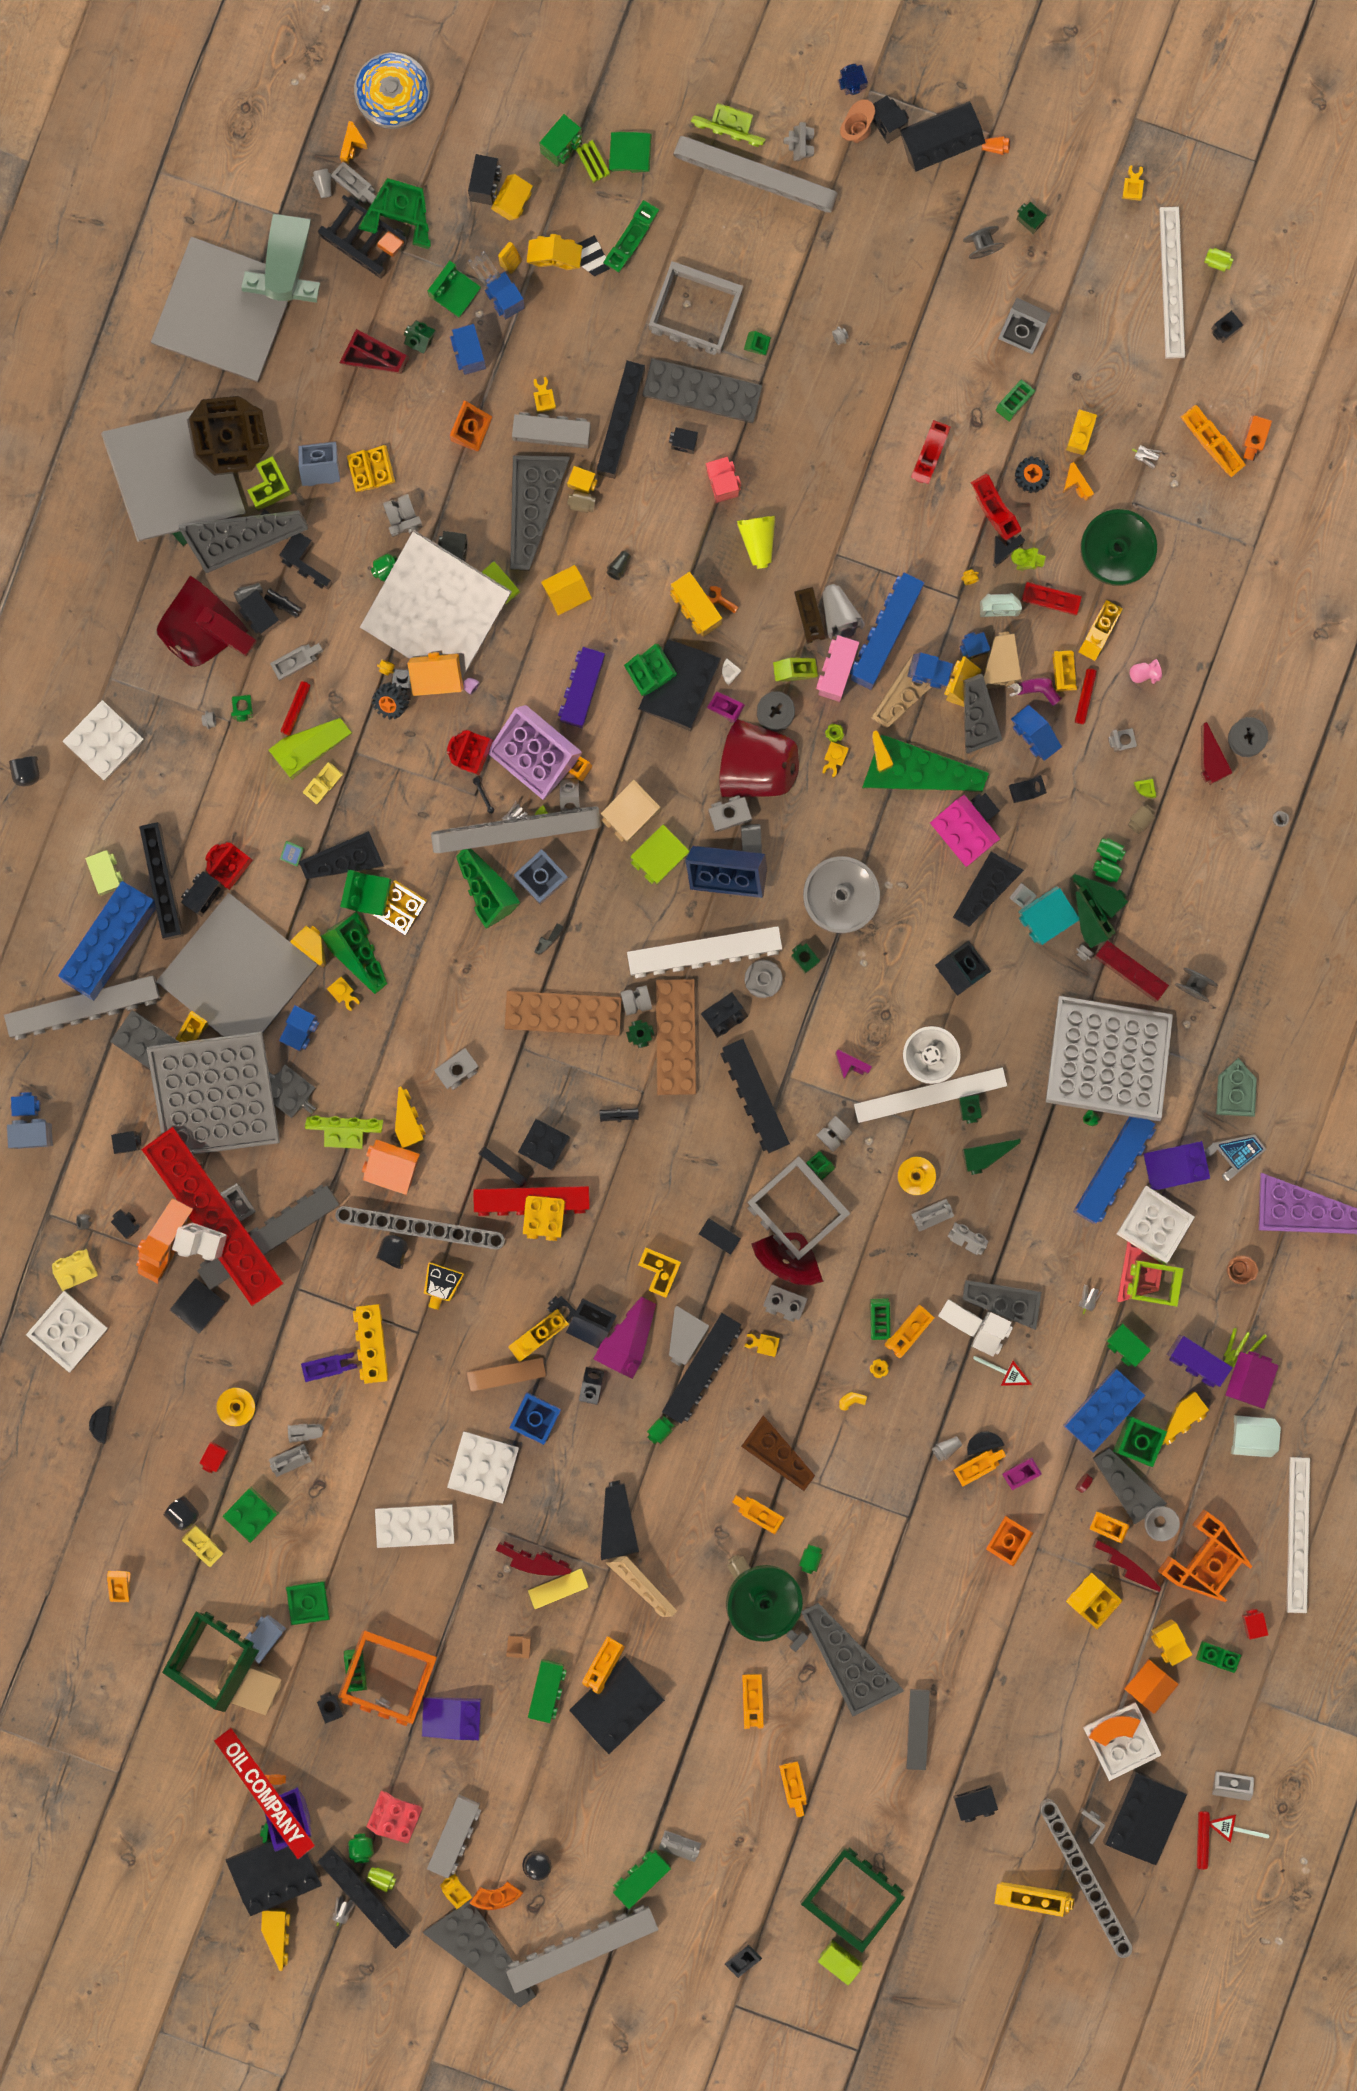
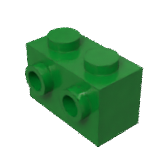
M1121 1323L1105 1340L1108 1343L1107 1348L1114 1354L1118 1352L1122 1356L1121 1360L1128 1367L1131 1365L1136 1367L1151 1351L1150 1348Z

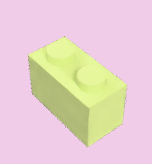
M106 850L85 858L99 895L102 896L115 891L121 881L124 882L120 871H116L115 865L117 861L113 853L110 854Z

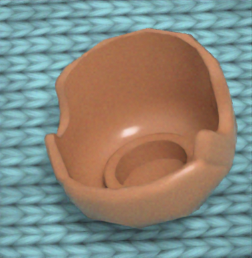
M1239 1255L1230 1260L1226 1271L1228 1277L1234 1283L1247 1284L1251 1280L1256 1279L1258 1267L1256 1262L1250 1257Z

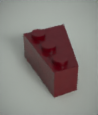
M356 329L339 363L346 366L402 374L410 357Z

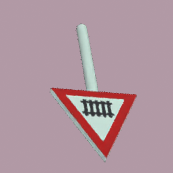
M977 1356L973 1357L974 1360L1005 1374L1000 1386L1032 1385L1013 1360L1008 1370H1004Z
M1236 1814L1209 1821V1826L1230 1843L1233 1831L1263 1838L1270 1837L1268 1834L1234 1827Z

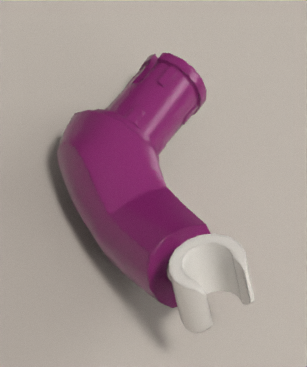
M1035 678L1008 686V688L1012 687L1015 691L1010 694L1011 697L1040 692L1046 696L1052 706L1062 699L1053 688V681L1049 678Z

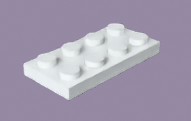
M453 1504L375 1509L377 1548L455 1543Z

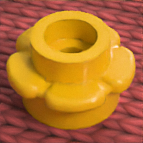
M971 569L963 573L964 576L961 577L965 585H971L979 581V572H974Z
M381 659L377 667H379V672L389 676L390 673H394L395 665Z
M880 1359L873 1361V1364L870 1366V1372L873 1373L874 1377L881 1378L888 1374L889 1370L886 1361H881Z

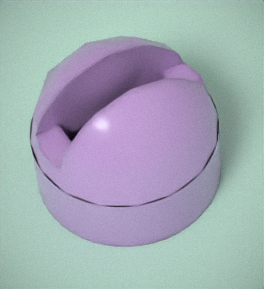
M467 678L463 683L465 691L472 695L480 682L473 678Z

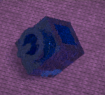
M850 64L840 70L838 84L840 90H844L845 95H856L862 89L867 88L868 81L862 65Z

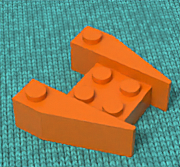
M173 1198L171 1199L146 1240L142 1239L138 1245L139 1260L136 1264L138 1266V1274L157 1284L159 1283L176 1252L172 1250L178 1227L192 1222L188 1219L193 1210L192 1208Z
M1203 1509L1192 1525L1206 1535L1208 1539L1186 1568L1168 1556L1158 1569V1572L1176 1586L1226 1602L1227 1599L1219 1594L1241 1563L1250 1569L1252 1565L1225 1525Z

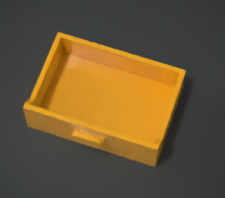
M439 652L428 653V656L410 658L407 663L413 696L461 692L463 689L459 654L439 655Z

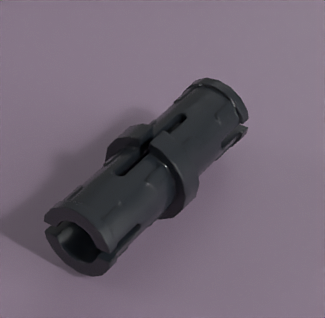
M269 588L267 592L273 595V597L265 594L264 599L278 606L279 610H284L294 616V618H298L299 614L293 611V609L301 613L303 608L289 601L287 596L283 597Z
M617 1107V1109L600 1110V1122L617 1121L621 1123L622 1120H639L638 1108L621 1109V1107Z

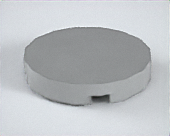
M759 960L748 967L745 972L744 981L746 988L752 995L758 998H768L779 991L783 977L781 970L775 963L768 960Z

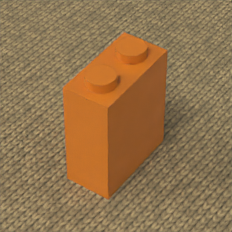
M376 1139L374 1145L369 1146L366 1154L369 1160L368 1162L365 1161L362 1172L365 1173L363 1180L407 1195L420 1154Z

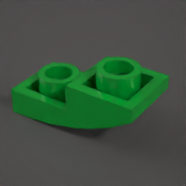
M1204 1641L1201 1642L1196 1656L1198 1661L1232 1673L1236 1672L1241 1655Z

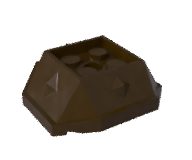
M240 396L202 399L187 419L194 457L214 476L251 472L269 448L262 409L253 406ZM222 433L227 434L229 436V440H225L222 437Z

